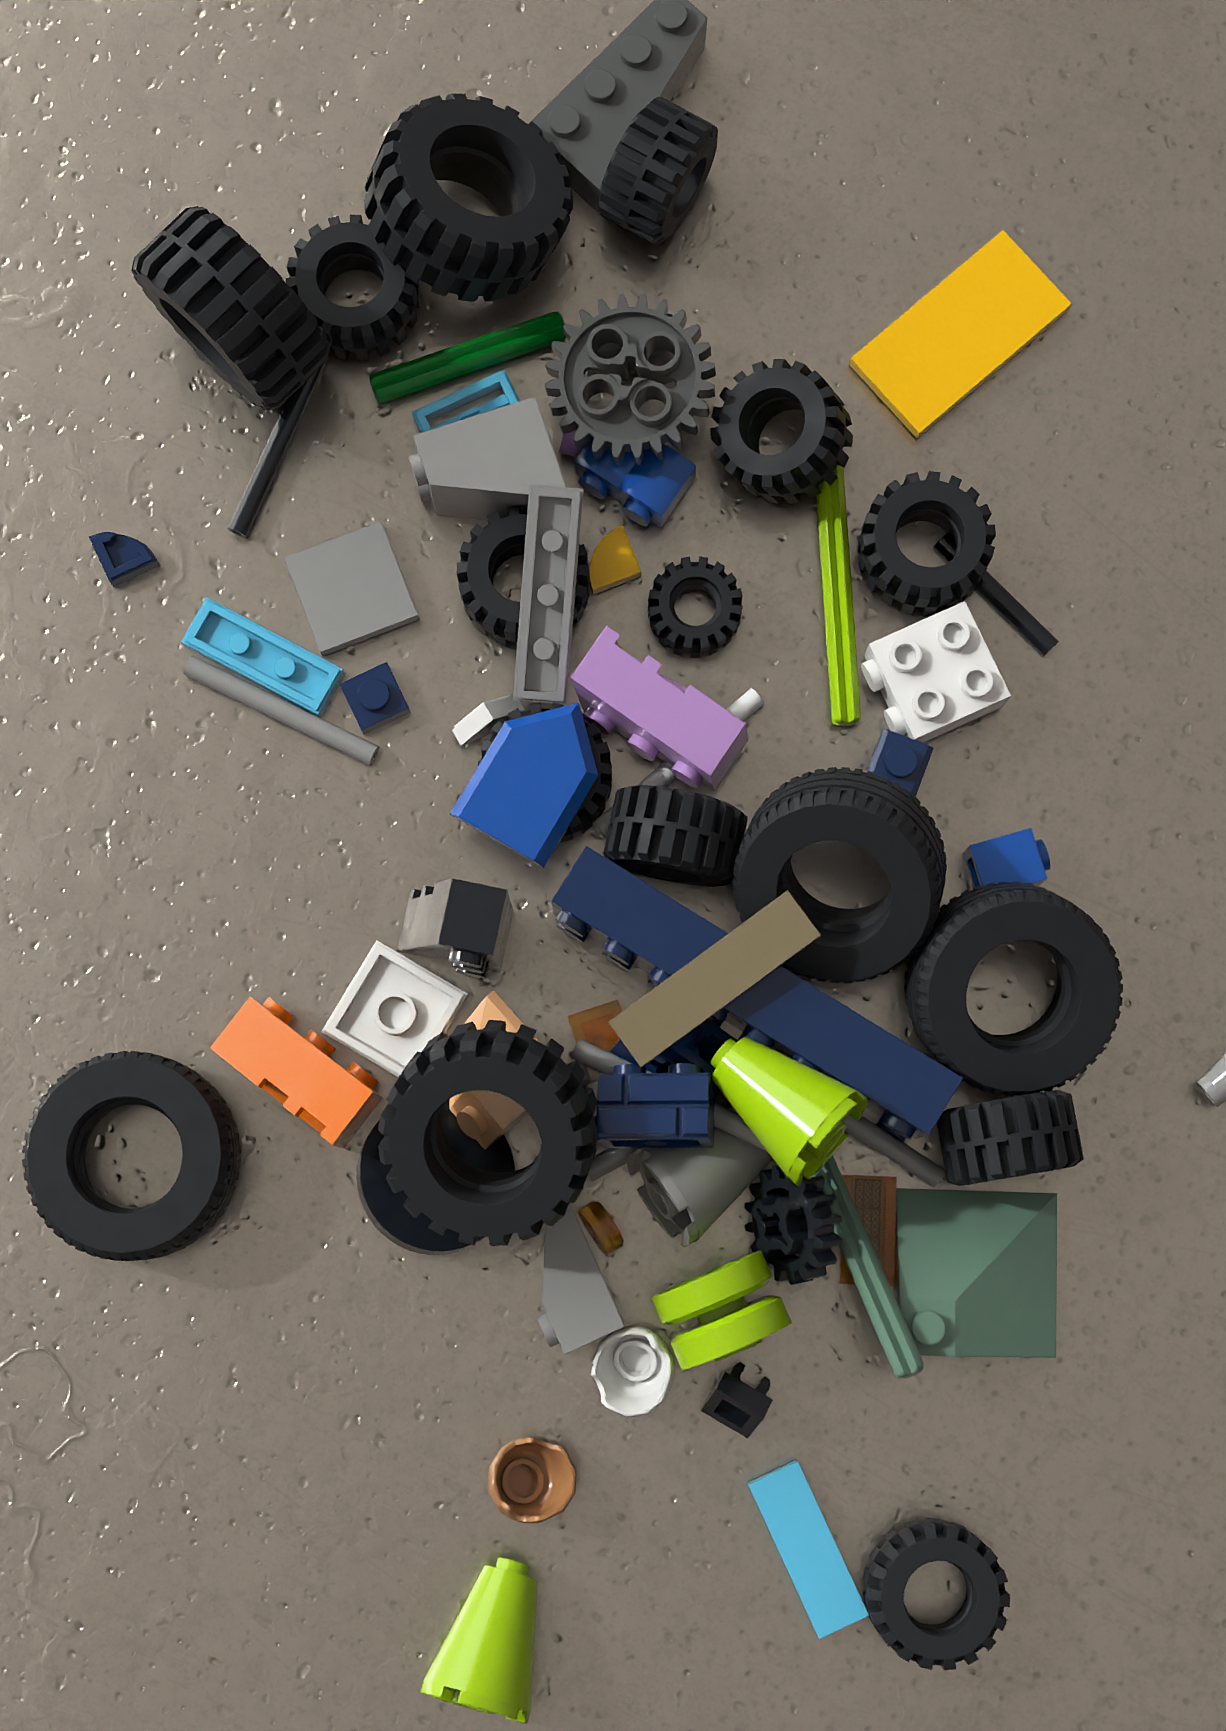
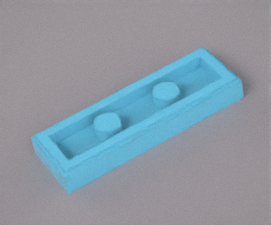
M206 597L181 641L186 648L320 718L345 675L342 668Z
M794 1460L748 1482L747 1484L818 1638L821 1639L869 1616L798 1461Z

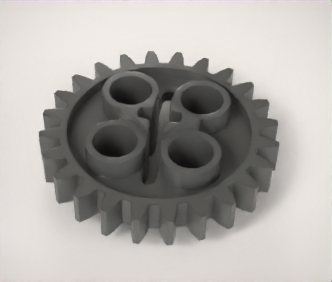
M619 294L617 308L610 310L603 299H599V315L593 317L584 309L579 310L582 326L578 329L573 325L565 323L563 329L569 342L553 341L551 345L554 354L561 359L547 361L545 364L548 375L556 378L545 383L547 395L558 397L549 404L552 415H565L559 422L563 434L577 430L574 442L578 449L593 441L592 452L597 460L603 456L607 449L612 450L615 465H620L625 452H633L637 465H642L644 450L648 449L652 450L658 460H662V444L668 441L676 449H682L679 434L682 430L695 436L698 434L697 423L693 419V415L708 417L710 414L709 406L701 399L715 397L716 393L715 385L706 381L716 376L715 363L704 361L712 355L709 342L697 343L702 336L701 328L698 324L684 329L687 318L686 312L683 309L676 312L672 317H668V304L665 299H662L654 310L648 308L646 294H641L636 307H629L625 295ZM607 343H615L622 347L621 352L611 359H604L596 355L598 349ZM658 350H667L674 354L673 359L663 366H656L648 362L649 356ZM588 370L598 373L589 377L585 376V372ZM630 373L638 374L639 377L633 379L631 386L623 385L622 381H627ZM671 382L677 383L675 388H666L663 385ZM598 393H607L614 397L610 405L603 409L590 408L587 403L593 395ZM649 400H659L666 405L664 410L656 416L648 417L639 412L640 407Z

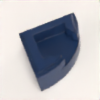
M102 532L89 536L107 578L113 587L160 566L153 552L144 543L132 537L114 532Z

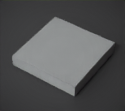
M381 521L284 557L322 656L419 620L418 613Z

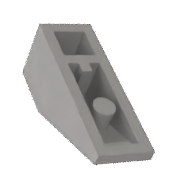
M571 1203L568 1205L565 1216L553 1226L545 1224L542 1305L546 1313L537 1317L549 1346L553 1347L560 1344L564 1354L625 1327Z

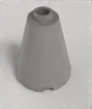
M714 1127L713 1148H637L627 1156V1167L630 1175L638 1170L640 1171L645 1184L638 1188L637 1191L652 1216L671 1238L681 1233L683 1235L681 1246L687 1247L691 1243L698 1241L758 1177L759 1172L764 1170L773 1161V1158L767 1150H762Z

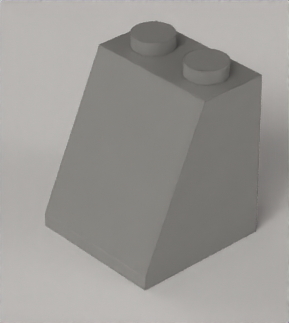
M536 397L413 435L417 453L408 456L413 470L412 473L422 502L432 499L437 515L487 520V516L495 511L498 512L500 518L508 516V507L519 506L520 514H527L529 484L566 487Z

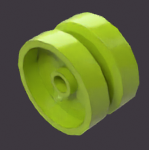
M761 1250L714 1268L651 1297L662 1324L675 1325L694 1317L699 1322V1324L677 1334L671 1342L682 1370L714 1359L715 1361H720L761 1343L762 1338L792 1323L780 1296L767 1295L748 1303L745 1301V1295L764 1287L772 1277Z

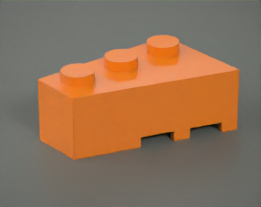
M249 997L210 1049L255 1085L282 1103V1106L293 1115L300 1117L321 1133L320 1136L331 1145L344 1149L383 1097L372 1090L379 1081L355 1062H352L347 1070L330 1057L336 1048L312 1029L305 1037L288 1025L294 1016L270 997L267 998L263 1005Z

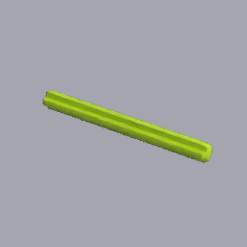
M837 465L833 472L838 478L831 486L825 480L819 484L818 488L821 493L816 495L831 716L834 725L850 726L859 723L861 707L844 468Z

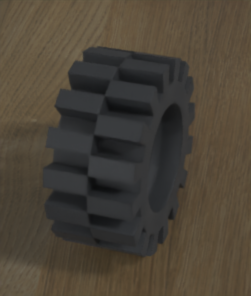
M690 556L681 558L679 565L675 566L671 562L665 566V572L662 575L658 573L654 579L652 590L650 589L648 598L650 628L653 634L657 633L659 636V643L665 648L667 645L674 648L673 653L682 656L683 652L691 653V658H700V653L708 652V655L717 653L719 646L723 645L725 647L731 641L732 635L737 632L742 614L743 596L741 588L737 589V579L732 572L729 575L724 572L725 566L718 561L715 566L708 564L707 557L699 556V562H691ZM690 589H699L708 593L715 603L716 610L713 617L707 623L699 626L688 625L681 621L674 608L675 601L681 593Z

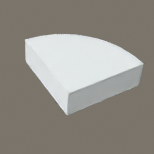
M512 695L485 701L458 722L452 732L462 746L491 733V729L498 721L504 724L505 721L509 720L508 713L518 708L520 713H522L525 709L520 701L513 700Z

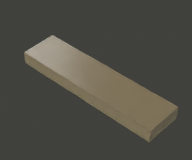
M787 890L608 1023L640 1067H643L820 937V933Z

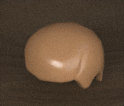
M534 1437L521 1438L502 1447L488 1468L487 1490L500 1513L508 1518L521 1523H541L564 1512L575 1495L577 1471L567 1451L562 1446L547 1443Z

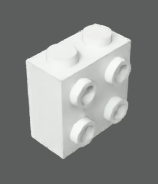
M965 601L870 643L864 654L866 661L861 663V668L869 687L873 692L880 690L888 705V709L884 710V717L890 731L922 743L1003 707L1011 697Z

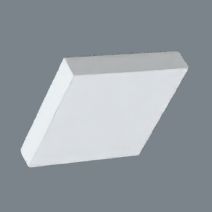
M376 940L321 1032L399 1078L416 1052L423 1051L428 1041L442 1032L445 1034L448 1032L469 995Z

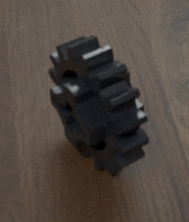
M778 1165L772 1166V1169L760 1171V1182L751 1183L749 1186L755 1200L744 1204V1208L752 1214V1222L745 1224V1231L754 1233L756 1239L750 1247L751 1251H762L768 1268H774V1280L777 1282L788 1280L790 1285H795L827 1275L825 1266L833 1265L837 1262L831 1247L842 1245V1238L834 1232V1225L841 1223L842 1217L838 1214H832L830 1208L836 1200L835 1194L825 1195L822 1190L825 1183L823 1176L811 1177L810 1179L803 1176L802 1184L797 1186L787 1178Z

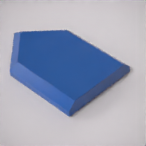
M579 702L505 721L450 815L544 869L598 778Z

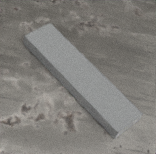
M529 484L513 700L566 704L583 489Z

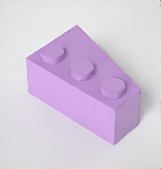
M606 625L570 677L583 712H585V721L590 725L594 722L604 734H610L613 729L629 739L627 745L641 757L653 761L657 756L673 765L671 772L687 785L698 788L700 783L715 791L749 740L746 723L691 684L686 689L659 673L658 670L662 664L648 655L641 662L625 652L617 643L620 634Z

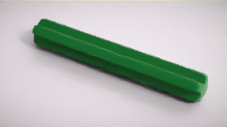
M554 311L375 372L370 376V384L374 396L378 402L384 403L550 346L553 341L562 342L567 338L563 329L564 320L559 312Z

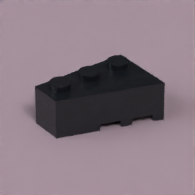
M451 878L435 883L434 887L426 885L422 887V890H410L397 952L451 962L452 967L456 968V973L486 979L488 970L500 973L514 912L507 889Z

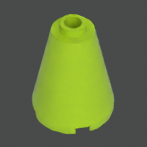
M743 1037L737 1043L733 1039L727 1040L715 1053L710 1063L716 1068L712 1075L713 1082L787 1178L797 1186L802 1184L803 1176L810 1179L832 1157L848 1137L844 1132L847 1127L844 1122L850 1115L858 1122L868 1104L867 1097L858 1090L748 1037Z
M498 1558L496 1567L484 1566L423 1679L420 1693L431 1695L433 1698L475 1711L494 1715L496 1713L505 1716V1719L528 1724L531 1713L538 1584L536 1579L528 1577L530 1566L505 1558Z

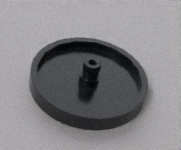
M448 1100L442 1109L440 1119L444 1136L452 1150L466 1163L480 1170L494 1173L515 1171L512 1151L504 1134L487 1149H484L476 1139L470 1138L462 1131L457 1122V1117L449 1110ZM379 1120L361 1148L356 1174L360 1201L370 1221L381 1234L396 1245L420 1254L446 1255L460 1252L473 1246L458 1242L460 1233L446 1228L443 1236L428 1228L432 1221L429 1217L421 1212L418 1217L414 1218L404 1208L403 1205L408 1196L403 1190L393 1193L386 1179L392 1164L385 1165L380 1161L378 1146L385 1135L378 1131ZM478 1237L476 1244L485 1237Z

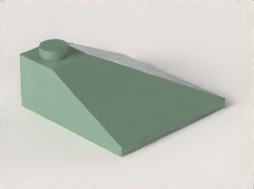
M895 1188L893 1294L920 1356L1056 1358L1057 1193Z

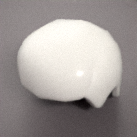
M639 1325L627 1326L610 1333L599 1343L593 1360L594 1365L591 1369V1376L594 1378L601 1393V1402L607 1409L625 1417L648 1415L664 1402L674 1382L675 1366L671 1351L658 1333H653L650 1328Z

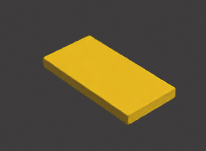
M1002 230L851 357L849 365L918 439L1070 309L1072 303L1007 233Z

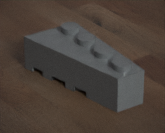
M654 0L531 120L543 131L542 138L546 143L552 141L561 156L559 165H566L572 183L570 188L599 214L601 184L611 157L626 129L635 116L654 98L662 96L669 101L674 99L705 48L707 17L688 0Z

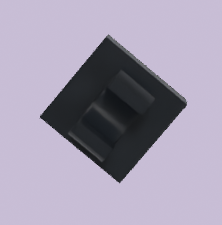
M739 1362L732 1368L730 1373L724 1372L709 1393L701 1411L744 1437L749 1438L765 1417L773 1399L766 1396L770 1389V1379L764 1376L756 1389L740 1380L745 1364Z

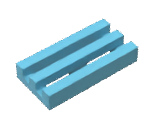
M504 369L413 411L412 416L422 433L519 402L520 399ZM502 388L503 395L464 411L460 415L432 428L430 427L429 421Z

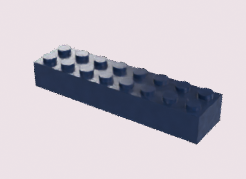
M588 846L584 848L551 900L553 914L558 922L557 927L561 931L581 943H584L587 937L603 945L602 949L604 951L602 955L615 965L629 971L634 964L649 974L647 983L653 988L729 934ZM781 965L708 1018L709 1021L718 1027H721L722 1023L726 1021L742 1031L739 1040L743 1037L753 1039L858 1090L868 1099L866 1109L880 1117L876 1125L903 1142L906 1138L909 1140L912 1137L918 1139L930 1134L963 1079Z

